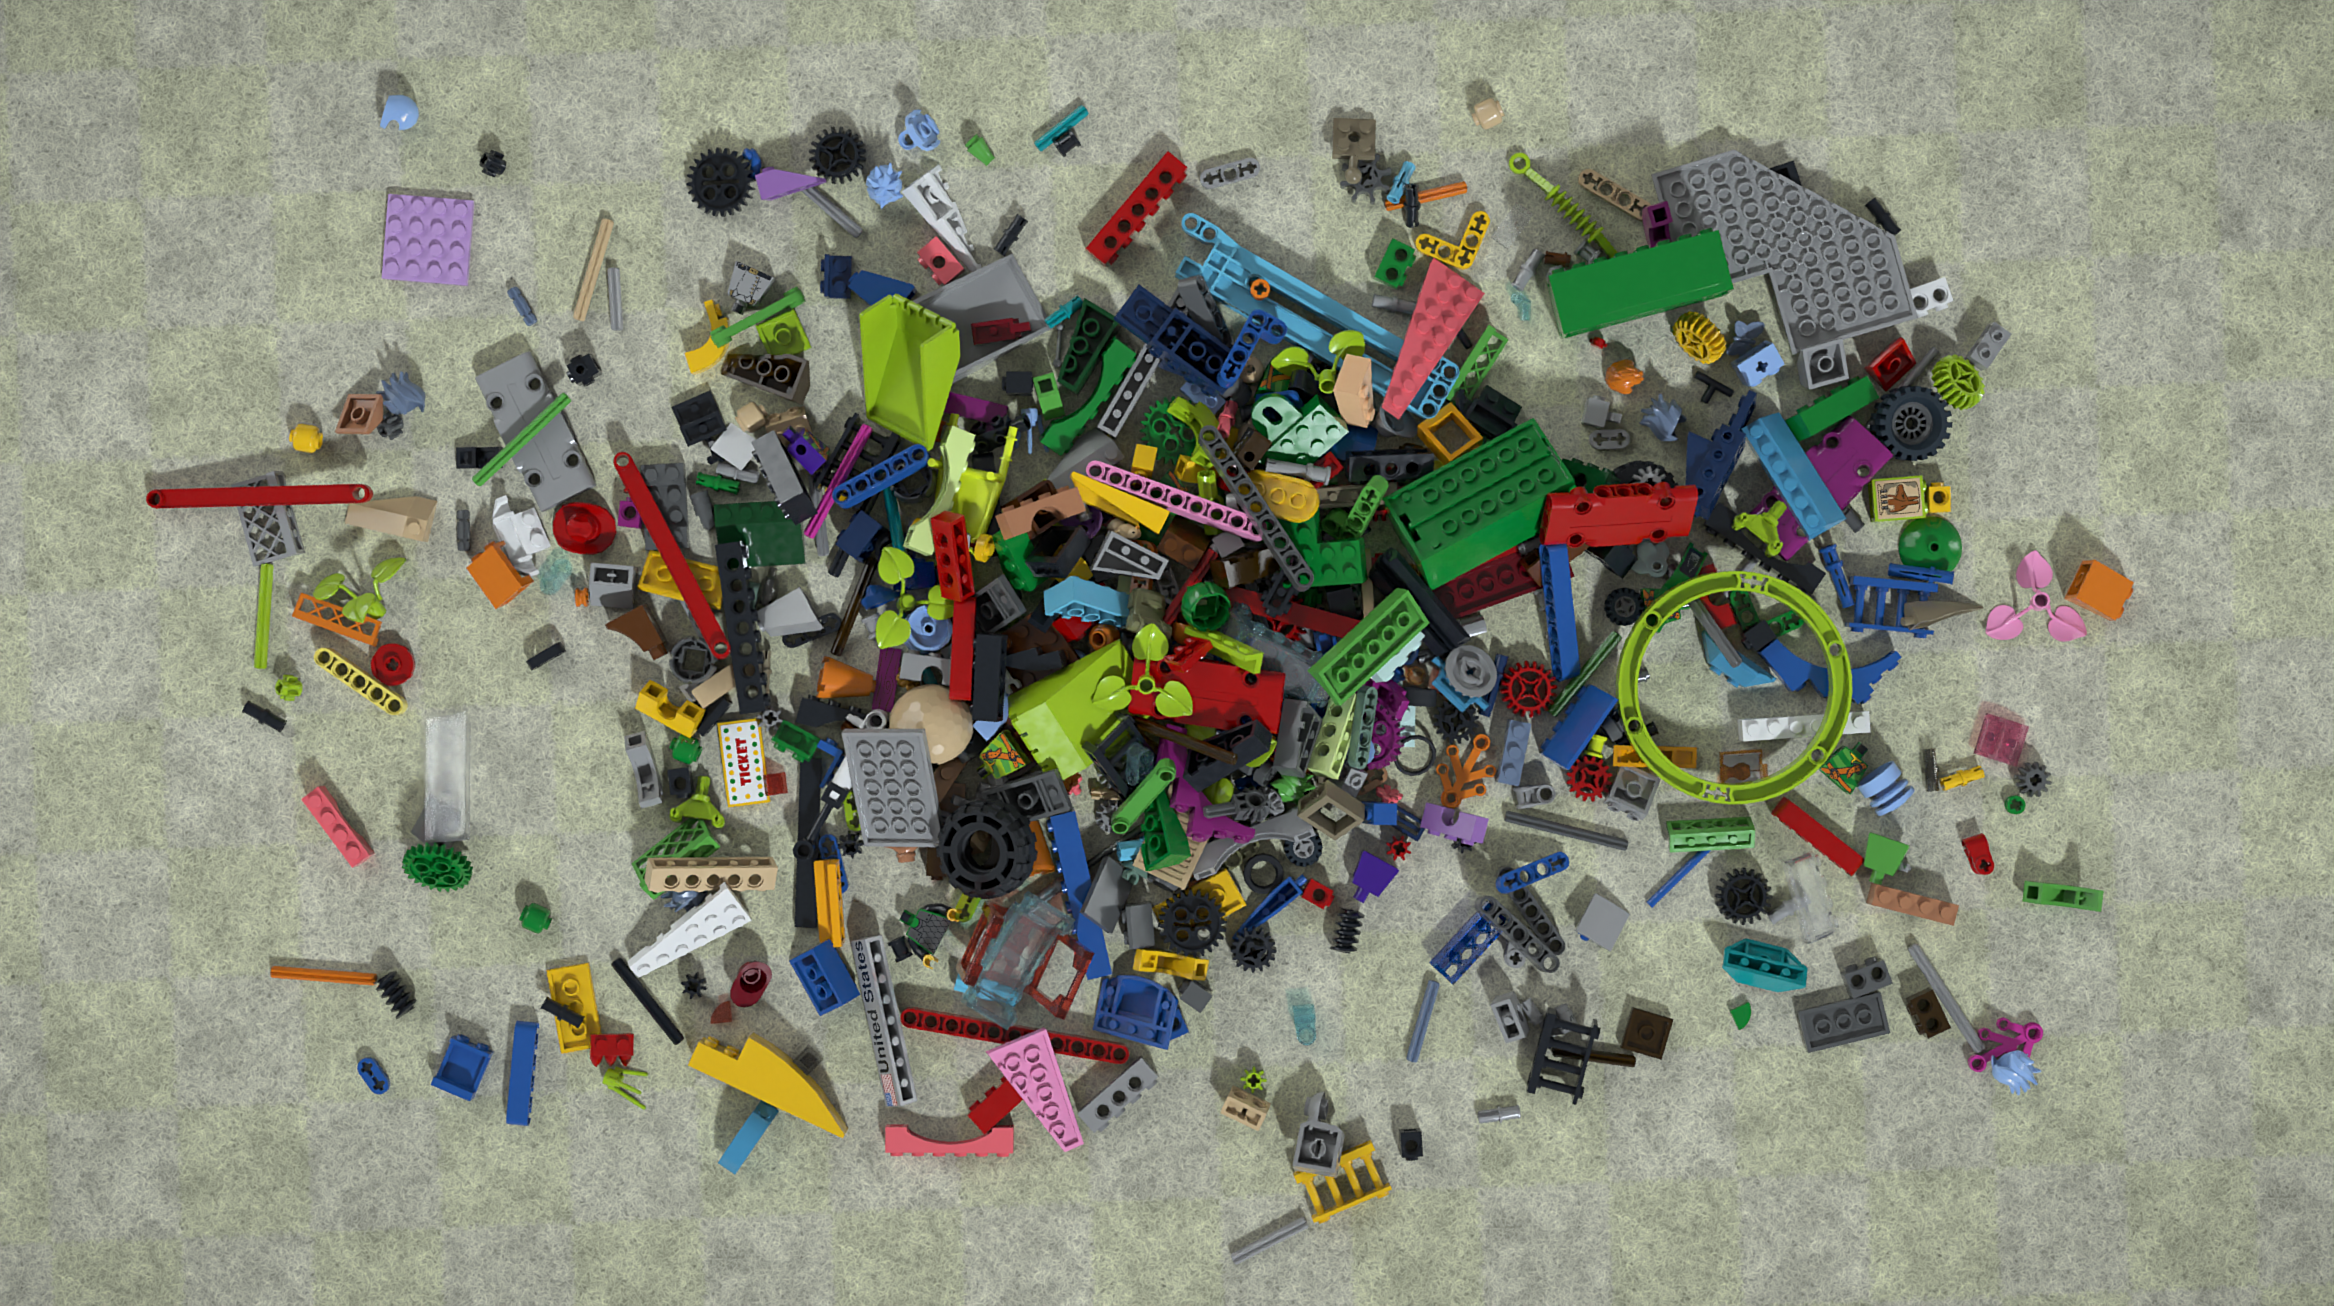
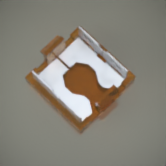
M1762 749L1719 752L1721 783H1742L1768 776L1767 764L1762 763Z

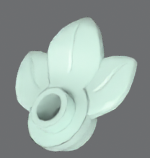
M1643 541L1637 544L1638 560L1631 569L1638 574H1649L1655 578L1664 576L1668 570L1666 560L1669 557V548L1666 543L1662 541L1654 546L1648 541ZM1659 563L1661 565V568L1659 570L1653 569V565Z

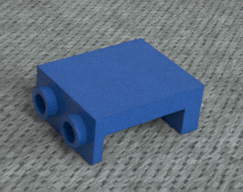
M458 1034V1036L454 1035L450 1038V1045L437 1075L433 1077L431 1085L471 1101L476 1095L493 1051H490V1047L486 1044L478 1042L476 1045L469 1042V1037Z

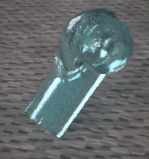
M1514 292L1510 300L1520 309V321H1530L1531 301L1523 293Z

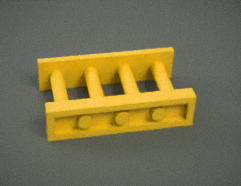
M1371 1140L1345 1150L1341 1154L1339 1166L1344 1168L1356 1197L1344 1201L1334 1177L1324 1176L1336 1203L1335 1206L1324 1210L1313 1184V1177L1318 1174L1301 1171L1293 1173L1297 1184H1305L1317 1212L1311 1216L1314 1223H1324L1330 1220V1216L1376 1196L1378 1199L1385 1197L1389 1194L1388 1191L1392 1190L1389 1183L1383 1185L1371 1158L1372 1152L1375 1151ZM1359 1157L1361 1160L1363 1159L1375 1186V1189L1363 1193L1351 1165L1353 1163L1352 1160Z

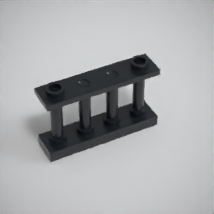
M854 413L853 417L847 419L844 425L846 429L822 472L816 474L813 480L816 491L820 492L823 486L828 488L832 480L828 479L832 469L839 468L841 461L838 459L844 449L849 450L852 444L848 442L854 431L858 432L862 426L859 424V414ZM872 431L869 438L881 444L883 450L880 455H873L863 449L859 457L870 462L871 466L874 467L892 457L902 440L894 432L891 433L890 437H884ZM852 468L849 476L855 477L862 472ZM884 472L880 473L877 476L878 481L880 480ZM861 483L862 487L860 491L866 489L867 483ZM843 493L842 496L848 498V493ZM869 498L852 506V509L858 513L861 510L863 511Z
M1116 711L1114 715L1120 723L1106 738L1096 745L1086 741L1081 747L1124 802L1155 768L1157 755L1134 726L1135 720L1127 713L1123 715ZM1126 730L1130 737L1110 758H1106L1104 756L1105 750ZM1137 744L1141 750L1120 771H1116L1114 769L1116 767L1115 764ZM1147 757L1151 764L1130 785H1126V777Z
M1547 1007L1526 1086L1527 1093L1535 1094L1536 1088L1544 1087L1571 1094L1572 1104L1574 1105L1577 1104L1578 1099H1582L1584 1093L1582 1082L1594 1039L1598 1040L1601 1027H1598L1597 1019H1593L1591 1027L1561 1020L1556 1016V1009ZM1558 1027L1589 1035L1586 1047L1554 1039L1551 1036L1552 1029ZM1553 1047L1583 1055L1580 1067L1548 1059V1056H1545L1547 1048L1551 1049ZM1548 1067L1578 1075L1575 1086L1543 1079V1076H1540L1542 1068L1546 1069Z

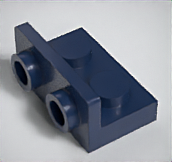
M825 254V259H821V272H824V280L820 282V293H824L826 299H851V289L848 285L850 284L849 279L852 276V256Z

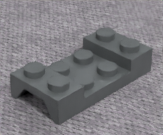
M685 463L640 465L641 476L678 547L690 548ZM645 527V550H658Z

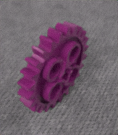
M1380 703L1376 705L1371 739L1375 749L1374 758L1366 765L1369 770L1375 769V767L1380 769L1383 766H1389L1390 762L1397 760L1395 755L1401 754L1398 748L1405 746L1400 742V739L1406 738L1405 735L1400 734V731L1404 730L1405 727H1399L1398 725L1402 719H1394ZM1366 712L1363 714V721L1364 717L1366 718ZM1383 724L1386 727V733L1382 729ZM1377 744L1381 747V752L1377 750Z

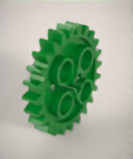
M1175 396L1171 397L1170 402L1166 397H1163V404L1156 400V408L1149 406L1148 408L1151 413H1143L1147 420L1140 421L1145 426V429L1139 430V432L1145 433V436L1140 441H1147L1146 446L1157 448L1156 460L1159 461L1164 457V464H1167L1169 459H1171L1173 465H1176L1180 454L1191 457V453L1194 452L1196 447L1194 432L1191 440H1186L1183 436V431L1190 427L1183 421H1174L1172 414L1167 412L1169 405L1176 399ZM1164 414L1168 416V419L1173 427H1178L1176 433L1179 436V438L1183 441L1184 447L1180 446L1175 434L1169 433L1171 427L1168 424V422L1164 419ZM1156 421L1164 423V430L1161 433L1156 432L1154 429ZM1168 439H1172L1175 442V448L1172 451L1167 450L1165 447V442Z
M427 842L425 846L417 844V847L411 846L410 850L407 849L402 861V868L405 869V874H409V879L415 878L414 883H422L421 887L427 885L430 890L437 888L439 892H441V889H445L447 892L450 891V888L457 891L458 887L463 889L464 885H468L471 880L473 866H470L471 861H466L467 856H460L461 851L454 852L453 847L447 849L445 844L441 847H438L437 843L430 846Z

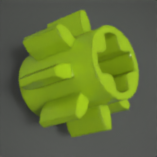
M284 674L283 679H279L276 682V694L280 695V699H284V701H294L295 696H300L302 693V683L298 680V677Z
M1254 1065L1251 1071L1244 1069L1246 1076L1240 1077V1080L1246 1081L1243 1089L1250 1087L1252 1093H1254L1256 1088L1263 1090L1261 1083L1267 1082L1266 1078H1261L1264 1070L1262 1069L1257 1072ZM1253 1074L1259 1079V1081H1255V1084H1251V1081L1248 1080Z

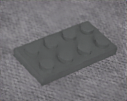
M1879 991L1854 999L1848 998L1797 1011L1807 1053L1890 1034L1882 995Z

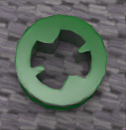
M2012 795L2005 800L2004 806L2007 812L2017 815L2025 810L2026 804L2022 797ZM2013 799L2020 802V806H2017L2019 807L2018 810L2010 808V804H2013L2011 802Z

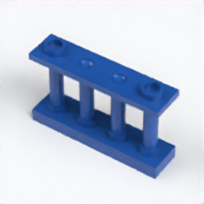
M1862 576L1849 577V585H1855L1854 589H1857L1853 623L1845 622V627H1851L1850 631L1863 632L1864 629L1906 632L1914 633L1915 638H1927V635H1934V630H1925V628L1909 630L1904 628L1900 623V619L1905 617L1904 604L1907 602V594H1910V591H1918V595H1920L1919 601H1928V596H1931V593L1938 592V584ZM1868 586L1876 587V591H1878L1874 625L1862 624L1865 590L1868 589ZM1889 589H1897V593H1899L1895 627L1883 626L1886 592Z

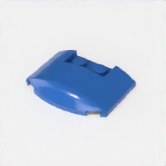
M1119 975L1110 980L1109 978L1102 981L1093 1030L1168 1050L1178 998L1160 983L1145 977Z

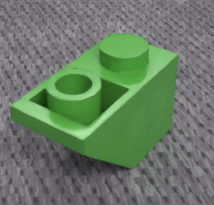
M1054 373L1034 377L1033 381L1044 420L1047 421L1065 416Z

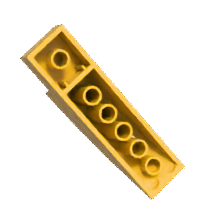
M753 1032L748 1037L741 1054L738 1053L739 1049L728 1045L726 1048L719 1044L720 1040L708 1036V1038L704 1037L698 1042L688 1066L838 1137L843 1138L848 1127L822 1088L799 1064L771 1042Z

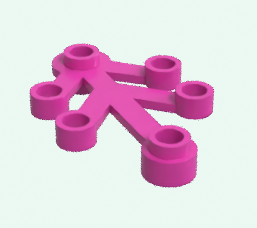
M2001 1017L1996 1022L1998 1029L2002 1031L2009 1029L2020 1034L2011 1038L1991 1032L1990 1029L1985 1027L1980 1028L1978 1037L1981 1040H1991L2001 1043V1045L1982 1055L1974 1054L1968 1059L1969 1068L1975 1072H1982L1986 1068L1987 1062L1991 1061L1992 1055L1996 1058L2005 1052L2015 1051L2017 1046L2024 1043L2022 1052L2028 1054L2030 1058L2034 1043L2039 1042L2043 1037L2042 1027L2035 1022H2029L2023 1026ZM2005 1020L2007 1025L2001 1028L2000 1022ZM2030 1029L2035 1030V1035L2032 1037L2029 1036ZM1984 1030L1988 1031L1986 1038H1983L1981 1035ZM1979 1059V1065L1973 1066V1061Z

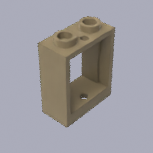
M1326 780L1298 800L1297 816L1333 840H1337L1364 821L1365 804L1329 780ZM1330 802L1345 812L1346 815L1335 822L1318 810Z

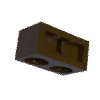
M1928 987L1906 998L1908 1004L1905 1007L1910 1016L1914 1015L1917 1022L1914 1026L1919 1035L1923 1034L1924 1037L1929 1039L1951 1028L1933 989ZM1921 999H1925L1926 1006L1919 1010L1918 1002ZM1934 1018L1935 1025L1928 1029L1927 1021Z

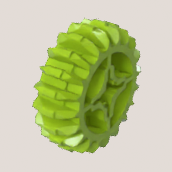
M1956 354L1945 356L1934 365V369L1931 371L1933 374L1931 379L1935 382L1933 386L1937 388V393L1942 396V399L1947 401L1948 405L1952 404L1954 409L1967 410L1980 402L1982 395L1985 393L1983 390L1985 385L1982 383L1983 378L1978 374L1979 371H1976L1974 365H1971L1968 359L1964 360L1962 356L1958 357Z

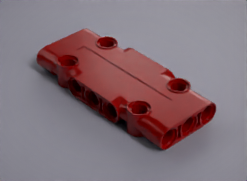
M1659 482L1654 486L1647 483L1600 485L1594 488L1593 493H1588L1584 487H1576L1569 493H1548L1540 526V541L1542 545L1567 544L1571 548H1577L1584 543L1591 547L1639 544L1643 539H1650L1654 543H1659L1667 537L1688 536L1698 501V490L1696 485H1679L1671 488L1669 483Z
M1134 658L1131 685H1138V679L1145 674L1146 659ZM1164 658L1159 661L1150 659L1149 675L1154 678L1155 687L1164 689L1168 681H1178L1188 689L1193 704V711L1189 716L1168 717L1161 714L1155 702L1157 695L1161 693L1159 691L1143 694L1139 690H1130L1131 702L1128 708L1129 713L1154 716L1157 719L1168 718L1177 723L1225 730L1243 725L1244 723L1241 718L1247 715L1251 717L1252 721L1258 719L1272 734H1278L1286 673L1260 670V673L1255 674L1257 682L1251 683L1247 680V674L1251 672L1230 662L1201 658L1190 670L1182 673L1174 670H1164L1162 667Z

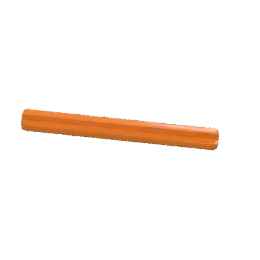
M273 966L270 973L272 978L360 985H376L374 983L377 981V974L283 966Z

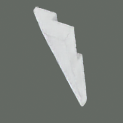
M938 164L901 192L967 268L974 272L982 266L977 264L972 257L971 252L975 249L973 244L968 245L964 237V234L967 233L966 227L956 202H952L946 193L949 185L947 182L942 183L938 173L942 168Z

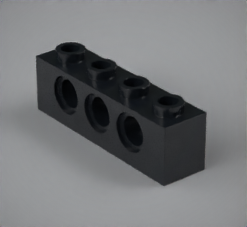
M1430 448L1346 451L1345 476L1353 484H1363L1364 481H1370L1375 475L1383 476L1386 480H1393L1394 482H1405L1406 479H1414L1416 481L1434 471V453ZM1415 462V466L1412 469H1406L1408 463ZM1394 463V467L1391 470H1385L1387 464ZM1367 464H1373V468L1370 471H1364V467Z

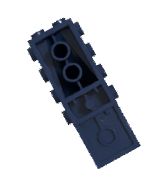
M1138 284L1113 319L1146 343V348L1149 349L1151 355L1162 359L1158 365L1159 368L1183 376L1187 382L1200 387L1201 392L1208 397L1212 396L1215 398L1219 393L1223 395L1228 388H1223L1218 384L1217 375L1231 349L1224 345L1220 339L1208 333L1201 325L1188 318L1184 312L1177 308L1173 310ZM1238 354L1233 355L1236 361H1243L1242 357ZM1231 368L1226 374L1227 379L1230 378L1233 372V369Z
M1751 390L1748 391L1746 396L1742 395L1740 398L1737 414L1733 413L1728 425L1730 426L1722 423L1720 429H1715L1711 437L1712 441L1690 431L1688 433L1685 485H1696L1698 490V501L1694 513L1695 518L1700 516L1706 520L1709 519L1745 448L1746 434L1742 432V428L1747 425L1753 414L1757 400V393Z

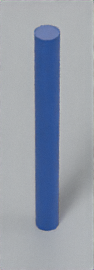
M1711 850L1698 851L1646 903L1653 908Z

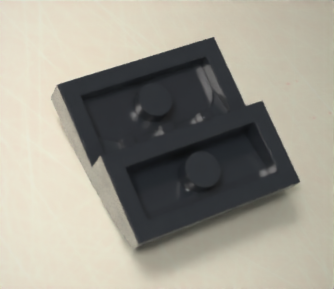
M711 390L671 407L688 447L727 430Z

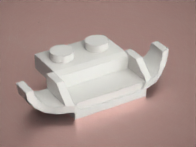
M507 496L497 498L493 509L492 526L499 542L504 540L506 543L502 547L504 554L520 574L524 576L530 575L531 577L539 574V571L532 562V554L551 546L535 508L514 515V512L510 510Z

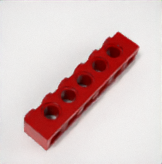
M1167 151L1085 248L1086 251L1103 266L1106 267L1108 263L1112 265L1119 257L1117 252L1122 247L1126 249L1133 241L1131 236L1134 232L1137 231L1139 233L1147 224L1145 219L1149 215L1153 217L1160 209L1158 204L1161 200H1167L1173 194L1174 190H1172V187L1176 183L1181 184L1188 175L1185 173L1187 166ZM1168 173L1172 179L1169 183H1163L1159 179L1160 175ZM1154 189L1157 191L1158 196L1155 199H1148L1146 192ZM1134 206H1142L1144 213L1140 216L1134 215L1132 212ZM1125 221L1130 224L1131 227L1127 232L1119 230L1118 226L1121 222ZM1114 238L1117 244L1114 248H1108L1104 244L1105 240Z

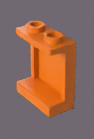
M504 540L498 543L493 541L484 547L485 552L475 555L471 559L472 563L466 567L495 609L511 602L534 582L530 575L525 577L519 575L501 549L506 544Z

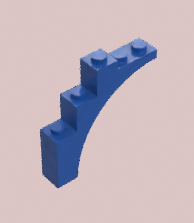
M1773 639L1757 651L1788 691H1800L1806 686L1805 681L1807 680L1821 698L1828 697L1829 680L1827 668L1802 660L1784 647L1778 639ZM1891 651L1873 663L1851 669V701L1853 704L1860 703L1862 705L1871 698L1870 694L1874 690L1869 684L1877 683L1882 678L1881 674L1886 670L1891 671L1899 664L1897 661L1902 657L1897 651Z

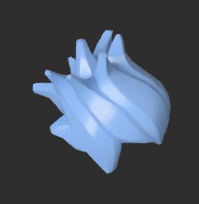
M891 163L889 165H880L879 167L875 166L870 171L866 180L870 199L875 200L881 209L890 202H895L903 197L900 193L902 190V180L900 179L902 171L897 172L892 169Z
M2015 1050L2004 1054L1998 1060L1994 1055L1991 1056V1072L1993 1077L2000 1083L2008 1085L2012 1094L2016 1091V1094L2020 1095V1086L2024 1093L2027 1092V1089H2031L2027 1080L2038 1085L2033 1073H2040L2041 1070L2032 1065L2034 1061L2028 1057V1054Z

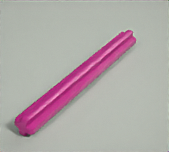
M863 424L816 508L818 514L812 516L804 530L805 536L811 539L815 538L834 503L832 497L833 490L846 481L873 431L870 426Z

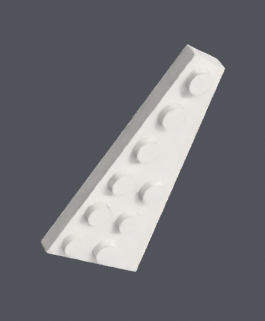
M726 882L719 886L720 890L714 895L710 893L705 897L706 901L701 906H694L672 924L669 932L666 934L661 933L656 937L657 941L652 946H645L627 961L629 968L638 978L752 921L748 911Z

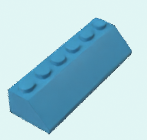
M1779 412L1761 417L1742 428V432L1746 434V442L1809 541L1846 520L1845 515Z

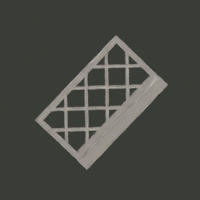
M272 471L259 477L232 484L231 487H258L260 482L266 479L268 486H287L283 471ZM292 505L274 506L272 514L263 510L264 506H251L257 510L252 520L247 518L245 514L248 506L237 507L253 567L305 553ZM261 513L269 517L265 527L256 523ZM273 520L278 522L280 526L277 535L269 531ZM254 526L262 530L258 540L251 536V530ZM266 533L275 538L270 548L262 543ZM279 541L285 544L287 553L279 554L274 551ZM259 547H262L268 553L265 559L258 561L256 552Z

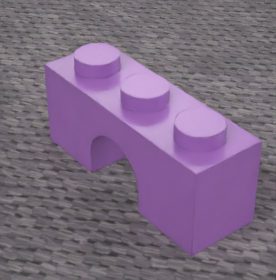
M1426 802L1420 827L1428 829V834L1440 836V833L1445 834L1444 838L1457 841L1458 837L1462 839L1461 843L1472 846L1474 842L1483 844L1488 818L1460 812L1458 820L1454 824L1453 816L1455 809Z

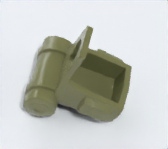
M1133 589L1129 594L1127 604L1129 615L1126 619V625L1122 626V631L1137 635L1143 627L1154 623L1169 640L1172 635V627L1163 621L1166 608L1165 596L1149 589Z

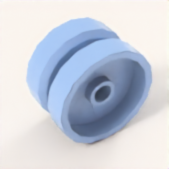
M928 605L918 607L905 618L910 624L911 633L904 644L909 650L921 651V655H928L943 648L949 642L953 629L950 618L945 620L931 618L927 614Z

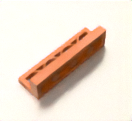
M304 593L300 594L292 617L377 647L379 641L377 635L382 625L381 621L365 617L364 623L371 622L376 624L370 636L363 633L360 625L364 623L355 621L356 624L350 627L343 625L340 618L344 617V614L339 615L337 610L342 612L343 607L323 600H317L315 597ZM304 600H311L315 610L308 613L301 611ZM327 607L332 608L335 617L329 620L324 619L320 612ZM317 612L318 615H319V617H317V616H315V615H312V614H314V613Z

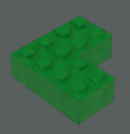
M1319 507L1315 515L1304 522L1295 523L1277 518L1314 575L1311 587L1364 583L1368 580L1364 537L1322 540ZM1275 540L1277 548L1285 547L1282 540ZM1287 558V559H1286V563H1287L1288 565H1290V563H1289L1290 558ZM1299 576L1301 578V584L1309 583V580L1306 576ZM1285 581L1283 583L1284 588H1289L1291 586L1290 581Z

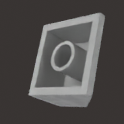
M1840 337L1800 349L1797 369L1802 386L1810 390L1849 379L1843 338Z

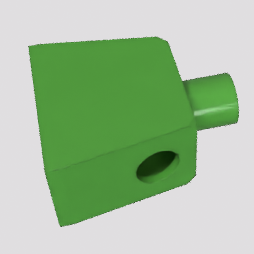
M1870 832L1864 862L1865 867L1873 869L1869 881L1881 885L1885 874L1894 876L1910 845Z

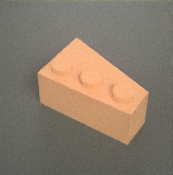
M1346 354L1333 388L1340 415L1346 421V424L1367 428L1369 421H1372L1375 415L1371 359Z

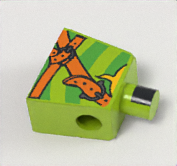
M1005 730L981 752L980 758L984 763L976 770L983 779L991 773L995 779H999L1030 764L1031 761L1010 731Z

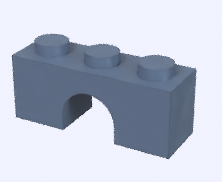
M1508 719L1504 736V750L1499 761L1496 782L1519 786L1531 729L1530 723Z

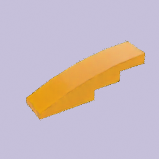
M1613 745V766L1647 767L1631 745ZM1657 746L1663 755L1677 767L1696 768L1697 747Z

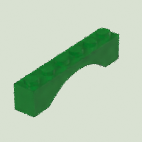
M1113 336L1102 351L1101 373L1091 396L1073 413L1063 418L1052 420L1040 435V442L1059 456H1062L1063 453H1068L1073 446L1072 441L1076 435L1079 437L1086 428L1084 424L1089 418L1092 420L1099 410L1097 408L1101 401L1105 402L1111 395L1110 389L1113 385H1118L1124 377L1122 374L1127 367L1130 368L1137 359L1135 357L1137 354L1135 350L1116 336Z

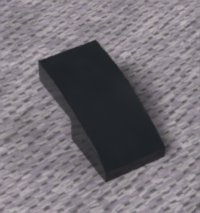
M456 447V469H482L503 447Z

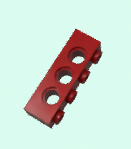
M943 511L931 518L941 597L962 602L975 594L965 517L962 514Z

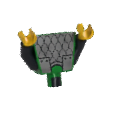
M935 903L920 907L916 915L907 910H904L899 921L910 926L906 933L908 943L914 954L923 961L925 967L933 969L930 966L931 960L938 963V958L932 955L935 954L951 921H960L955 918V914L962 913V910L953 909L942 903Z

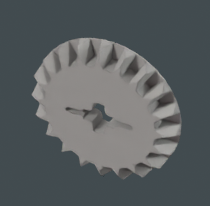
M1470 645L1460 646L1451 651L1445 660V678L1449 679V685H1453L1455 691L1461 692L1462 696L1467 695L1470 698H1479L1488 694L1496 684L1497 671L1495 664L1490 656L1478 647ZM1472 669L1474 673L1472 675H1468L1466 673L1467 670Z

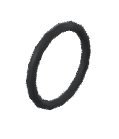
M1410 735L1402 739L1401 742L1403 744L1410 740H1423L1429 744L1432 750L1429 764L1425 768L1413 772L1402 768L1398 761V755H1395L1397 760L1394 763L1403 774L1409 776L1421 775L1433 766L1436 759V749L1433 742L1427 737Z

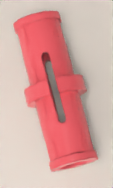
M1232 400L1225 402L1224 410L1218 418L1219 425L1217 430L1223 439L1229 437L1231 427L1236 421L1235 414L1238 404Z

